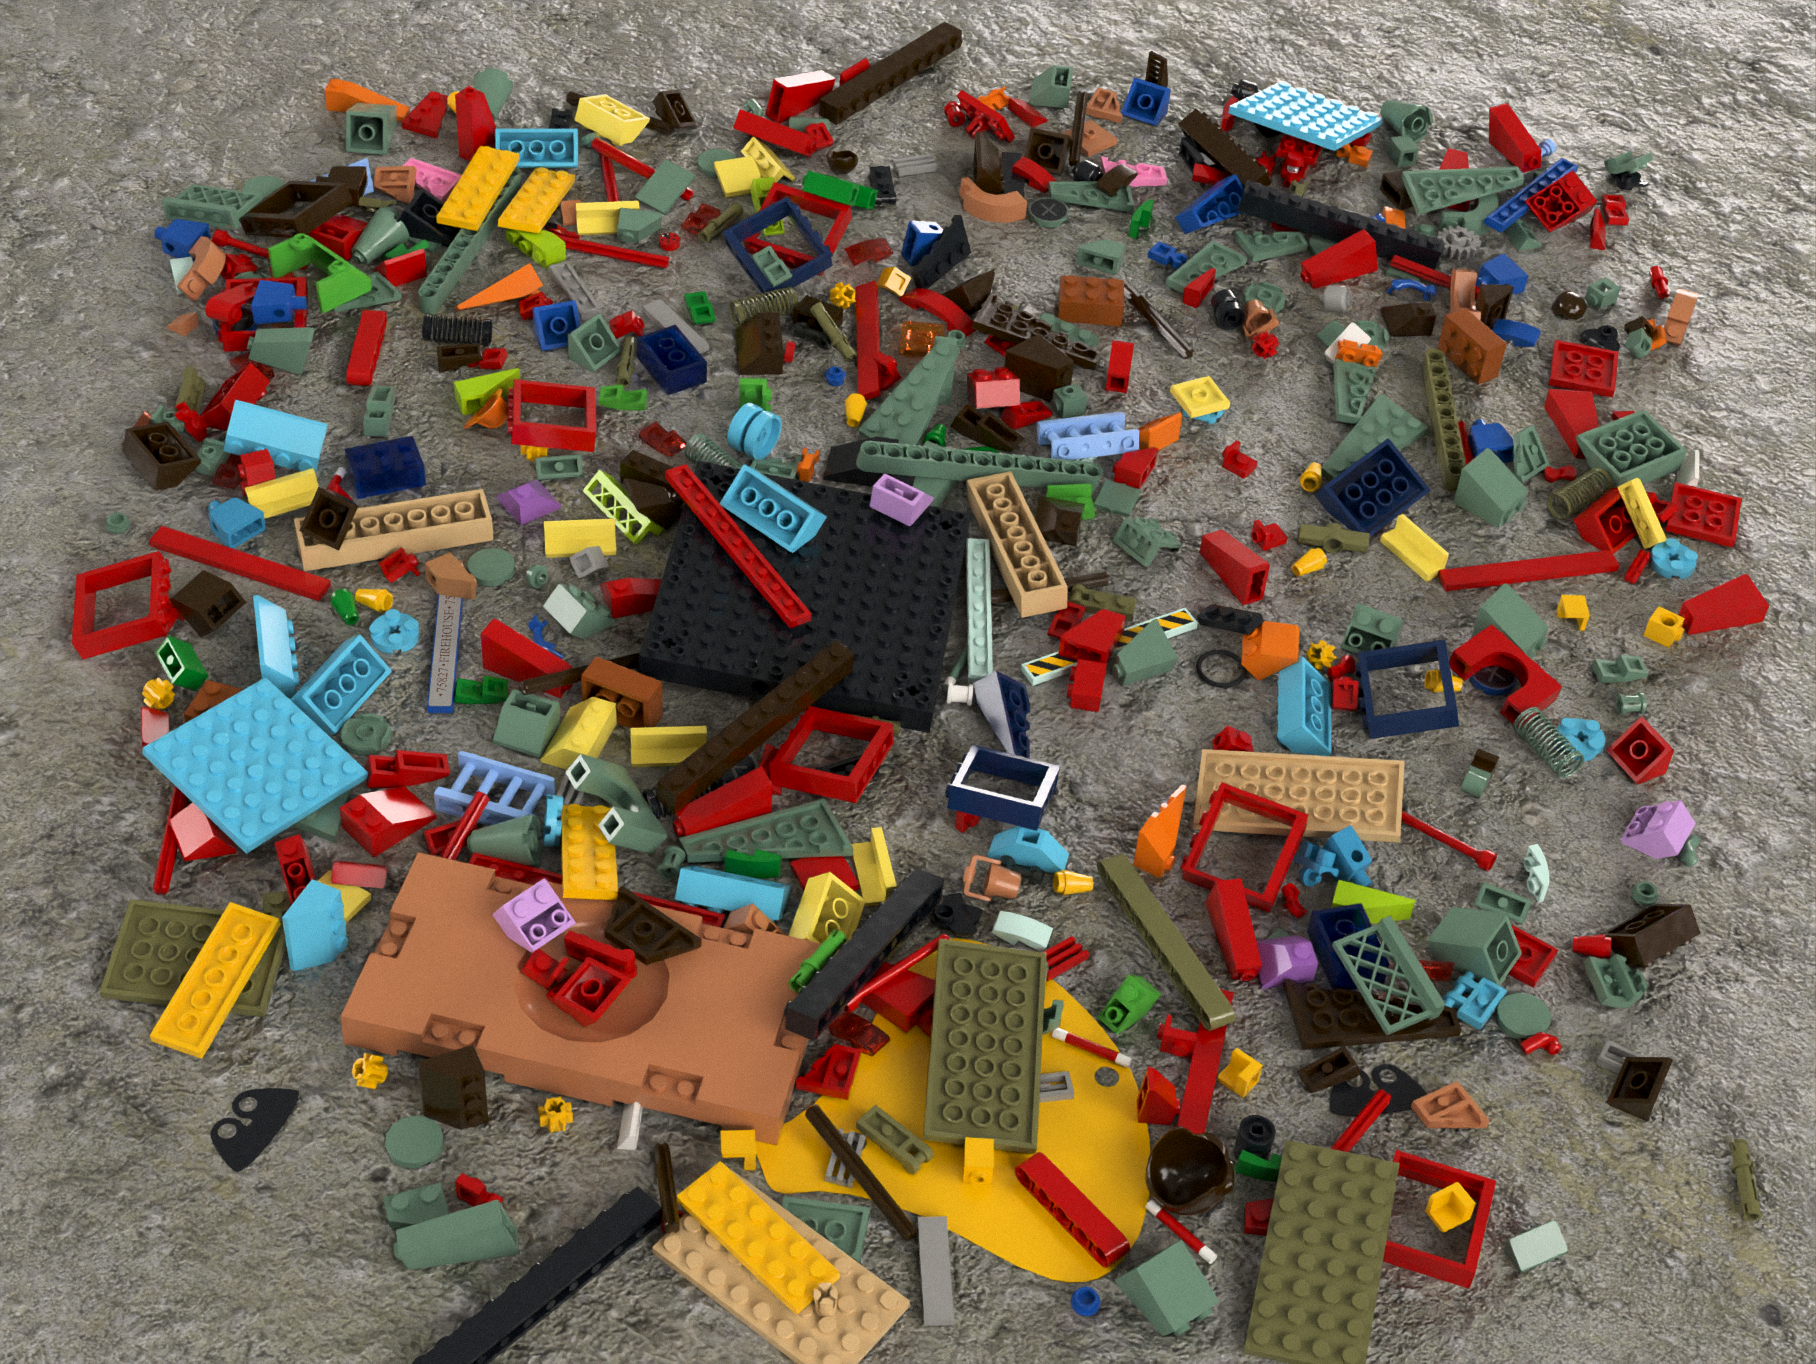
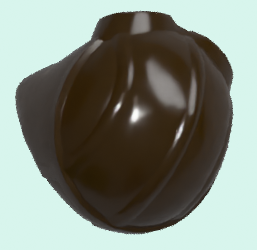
M1177 1126L1162 1136L1153 1147L1148 1158L1145 1180L1150 1195L1158 1205L1177 1215L1192 1216L1210 1210L1225 1195L1233 1191L1235 1182L1233 1161L1229 1158L1227 1148L1213 1134L1209 1132L1196 1134L1185 1127Z

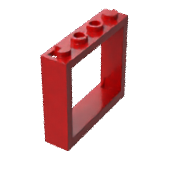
M774 182L758 212L788 196L791 202L795 203V205L797 204L800 209L836 220L823 243L824 246H829L833 254L852 219L850 205ZM761 231L743 240L745 250L753 255L771 246L778 258L782 259L789 268H798L816 258L760 240L758 237ZM824 271L817 275L822 276Z
M306 277L226 279V288L222 292L243 283H254L253 287L257 288L260 280L292 284L296 296H306L307 298L306 310H295L294 328L307 327L308 287ZM219 321L221 330H218V341L223 343L224 352L251 351L247 349L250 336L255 337L256 331H233V325Z
M514 379L513 388L509 387L507 434H511V444L594 452L596 440L595 387ZM521 402L584 408V428L521 422Z
M160 551L76 575L72 645L82 659L167 636V623L170 622L168 616V607H170L168 594L169 590H171L169 573L172 571L169 567L168 559H164ZM151 576L149 616L94 632L97 591Z
M809 706L804 715L800 716L796 727L789 732L785 743L780 745L774 759H771L768 764L772 785L857 803L894 744L893 723ZM813 730L870 742L848 777L791 764Z
M1221 782L1218 791L1214 790L1210 796L1209 804H1211L1209 811H1204L1201 816L1199 825L1202 827L1199 834L1194 833L1189 847L1192 850L1189 856L1184 855L1180 867L1183 870L1182 880L1208 890H1212L1216 881L1223 880L1199 871L1196 867L1225 802L1283 823L1292 828L1264 894L1262 895L1244 888L1248 905L1270 913L1308 825L1309 814Z
M1396 1150L1393 1162L1400 1163L1399 1176L1441 1189L1459 1182L1469 1196L1478 1200L1463 1264L1386 1240L1383 1262L1470 1289L1476 1273L1496 1180Z

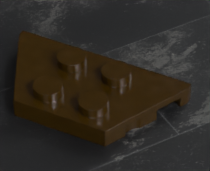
M621 886L619 888L617 901L613 905L611 918L608 920L605 928V938L623 950H633L635 958L645 965L701 947L702 939L625 887Z

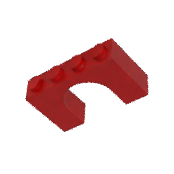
M1492 624L1455 649L1449 660L1450 669L1464 681L1479 670L1489 666L1507 669L1518 677L1521 688L1506 698L1500 711L1513 725L1516 718L1524 710L1530 707H1537L1542 711L1555 702L1563 687ZM1537 712L1527 717L1525 721L1522 723V725L1525 724L1533 716H1535Z

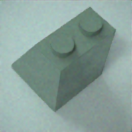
M355 103L346 111V152L387 155L397 126V106Z
M1486 448L1462 468L1453 503L1491 525L1500 528L1505 522L1509 523L1514 514L1518 511L1521 512L1525 508L1528 490L1491 449Z
M1504 583L1480 607L1471 637L1473 638L1492 624L1529 658L1533 659L1538 649L1542 650L1548 641L1546 634L1549 627L1508 584Z
M1452 907L1428 939L1435 961L1463 974L1466 971H1470L1474 974L1475 980L1481 981L1484 977L1499 986L1522 955L1507 913Z
M1182 1239L1115 1279L1119 1288L1163 1337L1172 1332L1175 1336L1182 1334L1191 1328L1188 1322L1194 1318L1198 1322L1213 1313L1211 1307L1219 1303L1218 1298Z

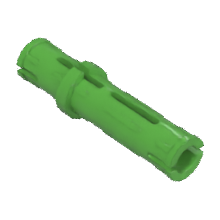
M836 929L833 930L814 954L800 964V970L788 981L789 987L794 992L798 990L799 993L803 986H807L812 981L814 974L817 971L820 972L828 959L836 954L843 943H846L847 938L845 934L840 930L838 933Z

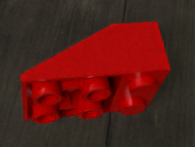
M1573 170L1525 200L1527 206L1549 233L1573 223L1591 212L1597 202Z
M337 215L331 217L307 235L348 261L352 257L351 249L367 223L345 215Z

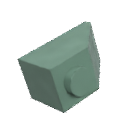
M620 207L617 240L626 243L640 242L661 228L662 213Z
M1104 239L1080 245L1078 248L1077 265L1116 275L1124 259L1126 244Z

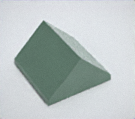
M600 313L568 334L569 359L591 372L622 351L621 345Z

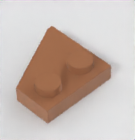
M414 166L376 167L373 186L378 191L408 205L413 199L417 169Z
M1458 1081L1414 1100L1411 1106L1412 1110L1427 1128H1486L1490 1121Z

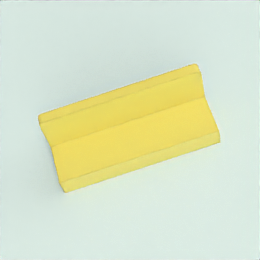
M753 136L741 150L745 157H754L759 173L763 178L773 177L774 182H778L783 175L792 181L795 179L794 175L769 146Z
M639 201L576 203L577 234H617L620 207L639 210Z
M311 468L246 487L245 492L248 503L263 511L265 519L311 505L319 486L315 471Z
M1635 478L1618 486L1619 493L1644 549L1665 542L1667 540L1641 480Z
M1401 514L1398 516L1395 529L1381 535L1380 542L1426 582L1437 577L1439 570L1445 569L1448 552L1405 515Z
M615 519L544 521L546 558L571 557L587 547L600 546L604 556L616 555Z
M706 726L630 728L631 766L660 767L679 765L707 742Z
M882 827L871 828L870 842L851 844L856 875L862 898L866 900L864 905L866 907L880 905L881 902H885L889 898L893 889H897Z

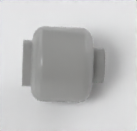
M1327 285L1324 292L1320 294V304L1324 305L1327 312H1345L1348 307H1351L1352 292L1348 290L1346 285Z

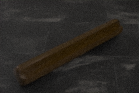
M657 1143L654 1146V1156L664 1231L668 1234L671 1232L677 1233L680 1230V1220L670 1147L667 1143Z

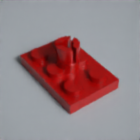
M963 90L957 94L960 107L967 113L965 115L967 119L971 121L965 128L966 133L970 137L975 139L976 132L982 133L984 130L987 132L990 130L1001 141L1003 139L1009 143L1013 141L1015 136L1004 116Z

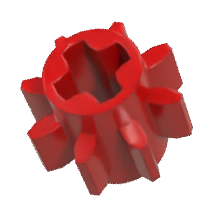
M1265 331L1253 337L1256 342L1252 344V349L1258 357L1266 359L1278 353L1275 349L1279 346L1278 339L1274 334H1268Z

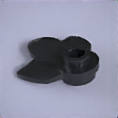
M1625 171L1619 174H1610L1611 177L1616 179L1617 187L1623 190H1632L1633 186L1646 187L1649 185L1647 181L1641 179L1639 172L1628 174Z
M1609 325L1601 326L1598 329H1587L1579 336V339L1587 342L1586 346L1619 351L1620 344L1616 340L1618 332Z
M954 893L946 896L942 904L936 906L932 911L931 919L940 928H949L957 935L969 936L977 932L974 924L981 918L983 910L963 904L962 894Z

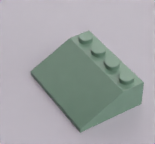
M1644 409L1576 436V440L1591 470L1599 467L1607 471L1612 479V488L1635 478L1640 479L1643 485L1678 471L1687 452ZM1595 471V472H1598L1599 474H1601V475L1604 477V479H1605L1606 482H1607V486H1608V490H1609V482H1608L1606 476H1605L1604 474H1602L1601 472H1599V471ZM1593 473L1594 475L1599 477V479L1602 481L1604 485V489L1606 490V484L1604 480L1598 474Z

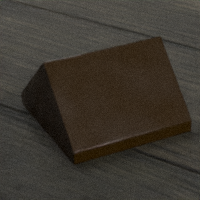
M1481 284L1476 308L1481 311L1480 321L1491 330L1497 319H1506L1514 289L1511 285Z
M1626 1057L1607 1103L1616 1109L1647 1122L1673 1060L1670 1057Z

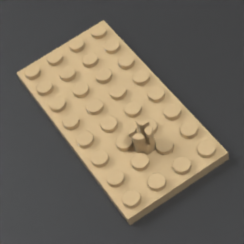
M1202 749L1193 830L1201 829L1202 826L1199 825L1201 816L1204 811H1209L1211 804H1209L1210 796L1214 790L1218 791L1222 782L1309 814L1308 825L1303 837L1330 838L1331 835L1351 825L1360 840L1400 843L1405 761ZM1225 802L1213 831L1288 836L1292 827Z
M732 1169L730 1170L840 1272V1278L835 1283H820L818 1285L819 1290L814 1289V1300L795 1315L688 1212L679 1219L680 1230L677 1233H666L652 1247V1253L797 1364H858L910 1307V1300Z

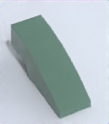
M373 385L367 399V411L363 418L364 436L387 437L392 420L396 386Z

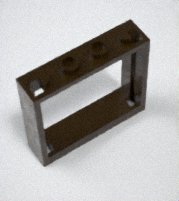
M288 181L263 198V200L243 215L239 221L245 235L292 238L300 233L309 234L353 203L346 183ZM297 201L313 202L296 215L280 214Z

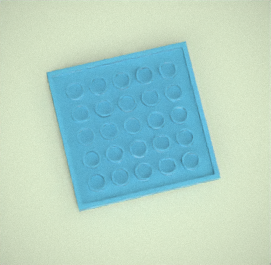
M1279 82L1230 105L1228 112L1237 117L1333 151L1380 127L1383 118L1377 117L1376 113H1365L1356 106L1342 105V102L1339 100L1325 99L1324 95L1308 93L1304 88H1293L1287 82Z
M266 677L143 747L142 752L161 773L246 854L366 780L368 772Z

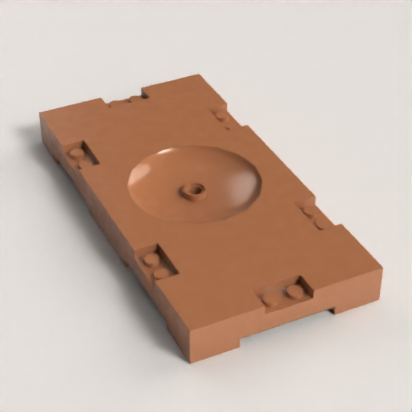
M420 852L417 853L390 910L391 919L375 953H370L341 1014L343 1044L397 1056L401 1050L426 1057H435L474 1045L484 1070L503 1074L504 1082L613 1107L615 1101L631 1105L634 1102H638L644 1108L721 1125L722 1131L755 1130L756 1141L773 1145L778 1144L791 1103L792 1091L809 1039L785 1029V1007L789 1001H793L799 994L798 990L794 992L789 987L788 981L800 970V964L805 959H809L821 943L755 929L753 935L702 924V916L652 905L702 939L701 947L649 965H645L636 959L637 976L631 979L629 984L597 1022L583 1027L570 1014L564 1013L546 998L545 995L558 985L556 982H553L551 987L546 990L520 972L534 952L531 953L508 938L492 915L501 906L533 885L495 877V869ZM548 882L576 922L573 926L539 948L558 962H561L564 956L569 959L564 967L568 972L561 982L583 963L566 954L564 937L569 930L578 934H584L595 941L607 943L618 950H623L605 938V928L608 920L611 918L613 905L617 900L563 898L562 885Z

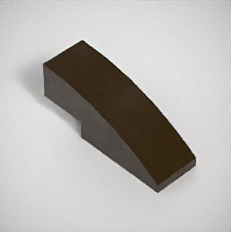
M968 404L956 415L950 426L962 435L980 444L1007 452H1013L1024 438L989 411L983 416Z

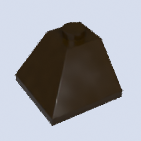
M679 89L661 91L652 101L655 106V113L661 120L674 128H689L697 125Z
M1030 128L1024 157L1036 162L1049 173L1061 175L1071 145L1070 135Z
M990 270L973 277L941 295L954 302L964 312L969 310L971 314L981 310L982 304L986 302L991 293L995 272Z
M1431 302L1381 307V313L1391 337L1432 336L1436 313Z
M628 478L623 480L639 513L666 530L680 519L684 500L676 491L671 492L665 487Z
M318 487L299 531L336 550H340L358 506L352 500L334 491Z
M1040 496L1035 521L1044 540L1076 546L1085 504Z

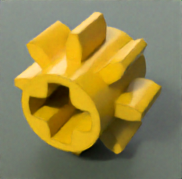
M842 282L837 283L834 288L829 290L831 292L830 301L832 304L842 307L843 310L849 308L850 304L855 302L856 292L849 283L843 285Z
M520 445L521 454H526L527 460L535 462V458L547 457V450L549 448Z
M1320 640L1319 644L1311 642V647L1305 652L1309 658L1308 662L1312 666L1315 665V669L1319 671L1323 669V666L1331 667L1333 660L1337 659L1332 652L1335 647L1330 644L1327 645V642L1324 640Z
M160 678L148 681L142 692V695L145 697L144 702L150 708L155 707L157 710L167 708L174 700L175 693L172 691L174 686L167 679L162 681Z
M364 1053L363 1058H359L354 1062L352 1075L355 1079H358L357 1086L376 1089L377 1084H382L386 1080L388 1067L385 1063H382L384 1057Z
M560 1096L558 1098H546L544 1107H538L540 1127L546 1126L550 1133L561 1130L566 1131L567 1123H573L571 1102L565 1103Z

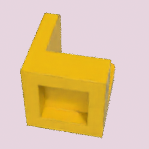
M896 267L884 268L877 281L878 288H886L895 295L902 296L911 277Z
M1561 595L1556 611L1558 618L1577 619L1579 631H1585L1590 616L1585 595Z
M1235 1048L1231 1055L1230 1064L1218 1075L1217 1081L1244 1098L1259 1082L1263 1065L1240 1049Z
M755 1130L721 1131V1156L723 1158L744 1157V1170H756Z
M1456 1182L1432 1194L1425 1212L1439 1230L1444 1233L1470 1220L1476 1203L1459 1182Z

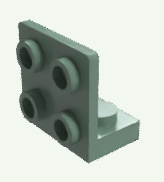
M1136 516V518L1125 517L1113 538L1116 544L1143 566H1150L1160 547L1180 548L1182 545L1176 539L1177 536L1174 533L1164 530L1160 527L1161 523L1151 517L1149 519H1143L1139 516Z

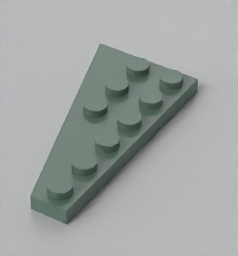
M941 338L858 429L859 435L865 439L876 436L898 439L899 444L920 446L921 437L924 431L927 430L937 407L940 393H943L946 379L951 374L959 356V348Z
M1380 394L1322 467V476L1328 481L1333 480L1387 438L1390 439L1398 450H1401L1427 435L1429 427L1386 396Z
M824 798L679 838V846L685 852L687 862L725 861L728 849L753 856L756 849L780 855L781 859L853 855L851 843Z

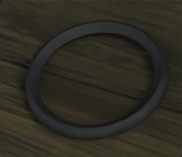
M1226 650L1208 651L1202 654L1196 663L1199 677L1209 685L1220 688H1229L1240 684L1247 673V669L1241 665L1242 659ZM1211 655H1227L1240 664L1242 673L1233 682L1219 683L1210 680L1203 674L1201 663L1206 657Z

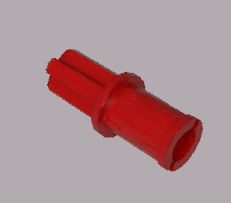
M1653 266L1650 268L1651 271H1649L1652 279L1651 285L1653 289H1656L1659 299L1663 300L1670 295L1667 287L1668 279L1664 276L1660 266Z

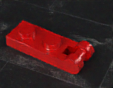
M570 930L565 935L564 943L567 956L581 962L590 957L630 977V979L637 976L638 971L633 950L624 949L621 951L607 943L595 941L584 934H578Z

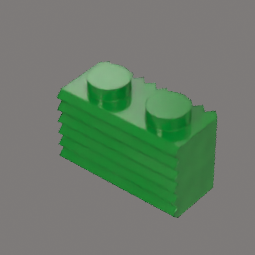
M168 636L155 651V655H157L158 661H160L162 668L166 671L165 674L169 677L171 684L191 691H197L207 679L208 674L190 643Z

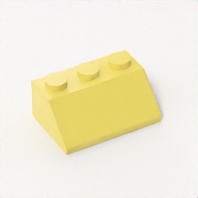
M605 94L580 98L575 121L582 124L583 128L597 132L598 136L608 138L614 145L623 146V144L632 143L649 123L650 118Z
M591 697L570 707L542 755L541 762L568 770L569 765H572L580 754L598 758L617 724L616 703Z
M831 872L809 878L788 936L822 944L830 933L836 929L837 933L840 930L845 934L847 943L857 929L866 900Z

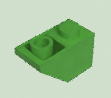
M1129 974L1098 1015V1018L1115 1034L1119 1035L1144 1017L1161 993L1143 977Z

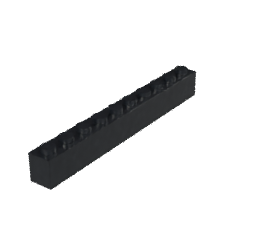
M1248 180L1237 210L1244 214L1335 242H1341L1364 229L1375 240L1376 253L1378 255L1391 259L1394 255H1397L1433 270L1436 268L1444 241L1437 237H1430L1414 230L1401 228L1395 224L1381 222L1375 218H1368L1356 212L1342 210L1336 206H1329L1316 200L1306 199L1297 194H1290L1277 188L1267 187L1258 182Z
M916 868L909 876H905L902 884L897 889L892 890L889 898L885 902L880 903L877 911L872 916L869 915L860 929L854 931L852 938L847 943L841 945L839 952L834 957L828 959L825 967L820 972L817 971L814 974L812 981L807 986L801 988L798 996L793 1001L787 1003L784 1010V1016L786 1017L785 1029L815 1041L942 900L944 878Z
M639 1186L630 1193H624L616 1204L608 1210L601 1211L592 1223L587 1227L580 1228L573 1238L564 1245L557 1246L543 1262L534 1264L524 1277L519 1281L515 1280L510 1283L505 1292L496 1299L489 1300L481 1311L473 1317L466 1318L457 1330L449 1336L442 1337L433 1349L425 1355L418 1356L412 1364H489L660 1226L662 1223V1207Z

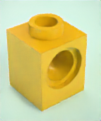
M1658 606L1650 617L1643 636L1670 648L1675 640L1679 642L1685 630L1681 628L1685 618Z
M965 1137L963 1182L976 1185L991 1184L994 1168V1139Z

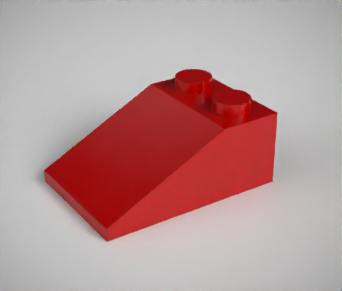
M405 786L361 794L339 807L342 829L373 858L437 819V815Z

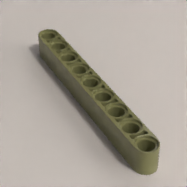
M1430 348L1425 353L1421 371L1442 485L1446 490L1456 492L1462 468L1466 466L1445 354L1439 349Z
M1123 853L1097 862L1098 873L1102 881L1204 1028L1210 1032L1234 1022L1235 1014L1231 1004L1128 858Z

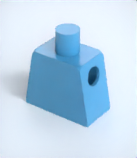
M237 497L231 498L223 504L218 500H214L209 504L208 515L211 530L227 547L234 549L266 530L264 512Z
M1350 825L1331 835L1322 849L1336 853L1333 867L1339 869L1337 877L1330 876L1337 883L1338 880L1369 887L1373 882L1365 871L1372 863V858L1353 827Z

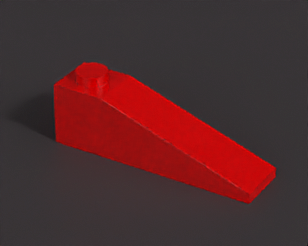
M624 578L600 583L606 604L611 611V617L615 619L653 611L662 579Z

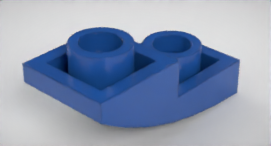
M1497 319L1492 329L1502 340H1512L1514 346L1534 347L1541 334L1538 328L1506 319Z

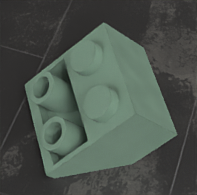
M1053 65L1035 77L1032 82L1029 104L1068 109L1073 67Z
M559 583L543 605L570 634L584 639L612 626L616 622L609 615L611 611L606 606L595 601L597 597L588 590L582 592L572 584L566 586Z
M1357 603L1341 648L1358 654V652L1395 647L1405 621Z
M513 689L502 706L493 744L540 758L561 724L560 703L532 694L523 695L519 690Z

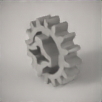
M1449 226L1448 229L1442 228V231L1438 232L1437 238L1444 241L1443 255L1449 254V258L1460 260L1463 257L1465 260H1468L1469 256L1474 258L1475 254L1479 253L1481 245L1480 236L1474 235L1475 231H1467V227L1460 228V226L1453 228Z

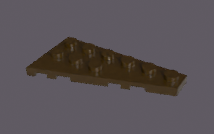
M993 292L990 293L973 322L972 329L1016 344L1040 334L1074 360V364L1084 369L1095 370L1102 354L1081 341H1071L1068 339V334L1063 331L1060 333L1052 330V325L1031 313L1014 309L1013 303L1009 301L1004 303L998 300V295Z
M1284 979V991L1302 1050L1460 1036L1462 1030L1455 1009L1444 1007L1439 1017L1432 1020L1427 1018L1386 1036L1359 991L1336 988L1333 991L1319 988L1318 984L1308 983V986L1294 984V980ZM1371 994L1374 999L1382 1002L1385 1001V999H1379V995ZM1393 998L1392 1001H1388V1004L1403 1009V999ZM1408 1004L1406 1009L1415 1014L1423 1012L1420 1005ZM1386 1010L1385 1018L1390 1025L1399 1022L1401 1015Z

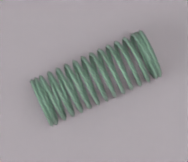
M705 434L694 435L688 440L684 448V455L694 464H697V461H703L708 456L704 462L711 459L709 463L714 462V464H717L723 458L718 465H722L727 460L723 466L730 463L728 467L742 468L741 464L735 461L734 458H731L730 455L712 442ZM700 438H705L696 444L690 457V450L693 444ZM705 441V443L699 447L695 456H693L696 447L701 442Z
M1530 707L1524 710L1514 721V730L1525 739V742L1546 761V764L1560 778L1571 776L1583 764L1584 755L1576 750V747H1573V744L1569 743L1565 736H1562V733L1552 725V722L1548 721L1544 714H1541L1537 707ZM1537 712V714L1533 716L1531 719H1529L1524 725V727L1520 729L1525 719L1529 717L1531 714ZM1542 720V722L1537 727H1535L1533 731L1528 733L1531 728H1533L1539 721ZM1546 723V725L1536 735L1532 736L1535 731H1537L1543 724ZM1549 727V729L1540 738L1535 740L1538 735H1540L1546 728ZM1553 731L1543 742L1539 743L1549 732ZM1556 735L1553 740H1551L1546 746L1542 747L1545 742H1547L1552 736ZM1560 738L1556 744H1554L1549 750L1546 751L1548 746H1550L1556 739ZM1563 742L1562 745L1555 750V752H1553V753L1550 754V752H1551L1559 743ZM1566 746L1558 756L1554 757L1562 747ZM1570 749V751L1561 760L1557 761V759L1562 754H1564L1565 751ZM1577 756L1575 761L1570 766L1561 770L1564 765L1568 764L1574 757ZM1580 757L1579 762L1572 770L1565 774H1560V772L1566 771L1567 769L1571 768Z

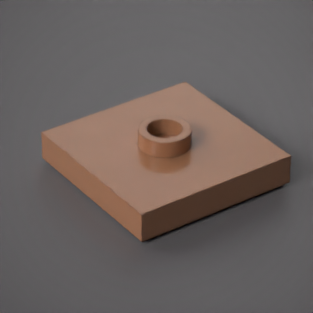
M1092 120L1084 123L1081 153L1086 157H1090L1117 144L1115 136ZM1073 128L1063 132L1062 134L1070 135L1071 138Z

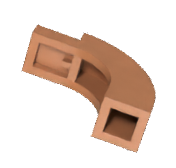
M969 177L961 178L959 194L964 199L963 209L972 216L998 223L1014 222L1026 218L1027 201L1018 191L1002 195L989 194L982 191Z
M203 236L199 238L188 252L195 258V262L176 286L191 301H196L208 285H213L221 273L226 260L225 253L208 237Z
M1452 268L1450 313L1466 308L1479 320L1481 319V311L1475 305L1476 271Z
M1678 288L1664 326L1667 343L1681 346L1699 293Z

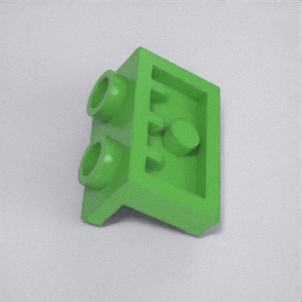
M740 378L739 409L744 404L751 402L763 408L764 411L771 412V404H767V401H771V388H767V379Z
M1092 484L1047 486L1046 497L1083 503L1085 508L1082 519H1094L1095 509L1091 498Z

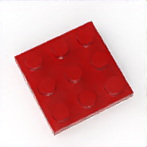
M1555 340L1548 385L1557 388L1592 392V394L1613 398L1619 352Z
M1675 482L1670 502H1675L1678 510L1667 519L1665 531L1733 548L1736 541L1742 498Z

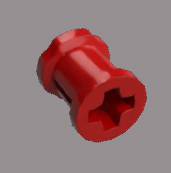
M956 101L947 103L944 107V112L948 116L949 125L952 127L961 126L965 122V115L961 111L959 103Z

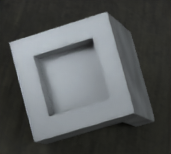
M600 546L587 547L569 557L579 579L609 567Z

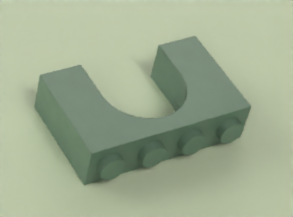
M580 754L565 772L576 790L599 796L613 805L612 809L598 824L610 844L653 854L667 838V833L653 814V811L624 766Z

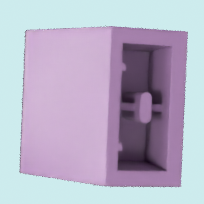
M884 474L873 485L870 507L911 526L931 504L934 497Z
M1681 800L1674 802L1666 801L1654 806L1646 805L1636 811L1635 816L1620 840L1623 844L1655 859L1676 856L1679 854L1696 823Z
M545 878L501 906L492 914L507 937L531 953L576 923Z

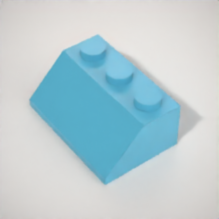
M312 879L283 915L282 921L291 970L298 971L333 962L339 953L345 951L348 945L341 890Z

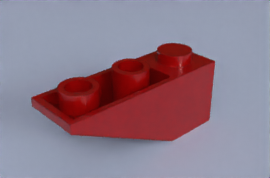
M300 834L274 842L291 905L312 879L316 881L308 847Z

